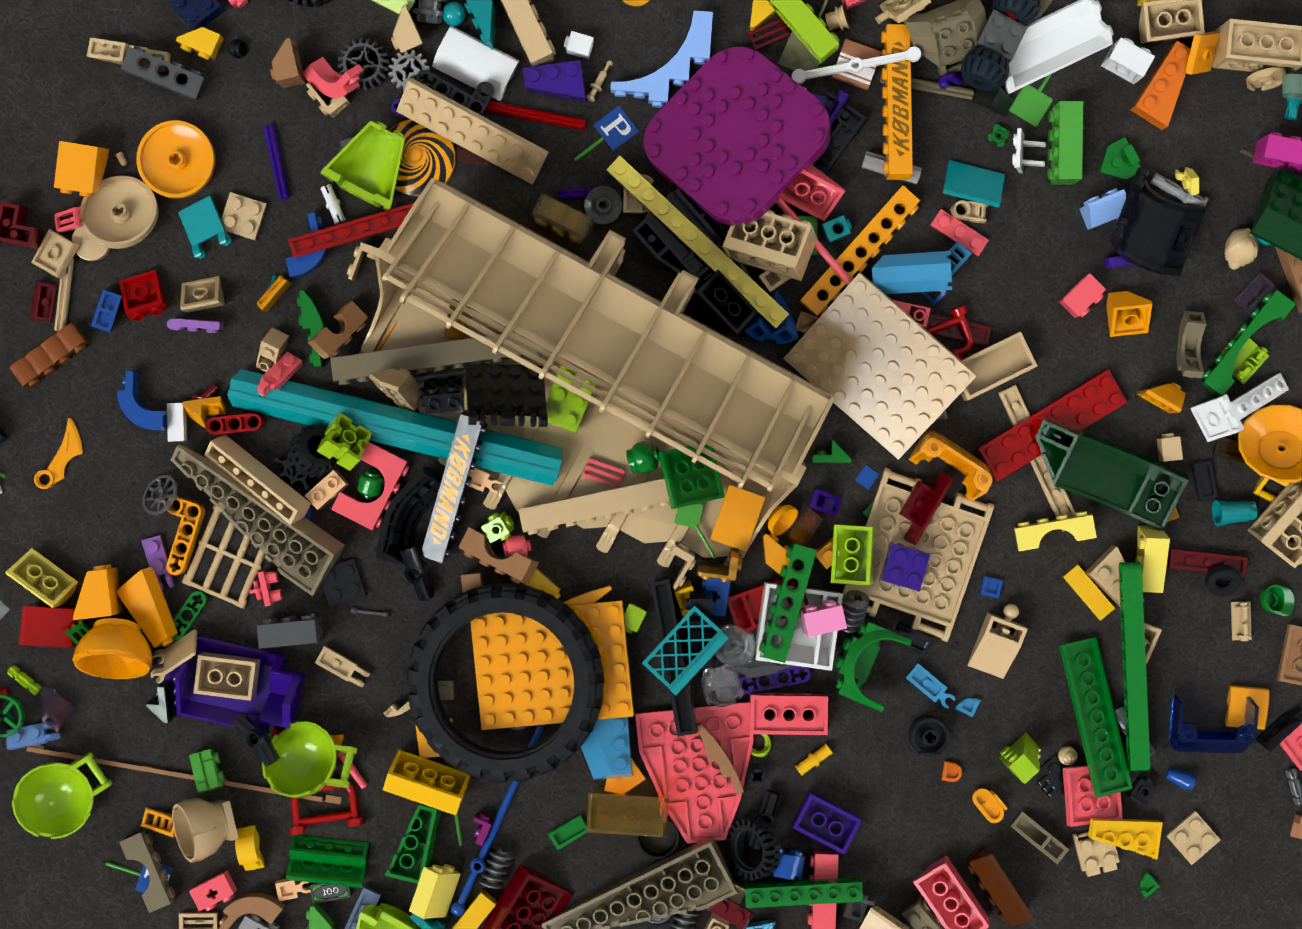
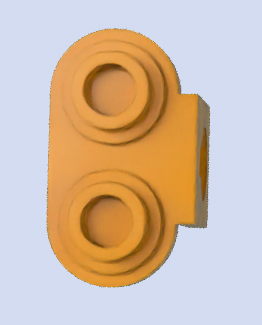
M979 788L972 795L973 803L989 822L998 823L1003 819L1004 810L1006 811L1008 808L992 790L988 791L985 788Z

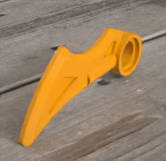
M68 418L62 444L47 470H41L35 474L34 482L38 488L49 489L55 483L64 479L67 463L73 457L83 454L80 434L71 418ZM44 474L50 477V482L47 485H43L40 481L41 476Z

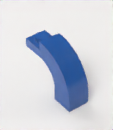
M315 212L307 214L311 232L324 228L321 216L318 217V214ZM329 249L295 259L294 257L285 258L289 276L294 279L315 271L325 260Z
M126 371V374L123 376L125 390H117L119 405L123 413L131 422L139 427L149 430L167 431V412L152 411L145 408L138 398V372Z

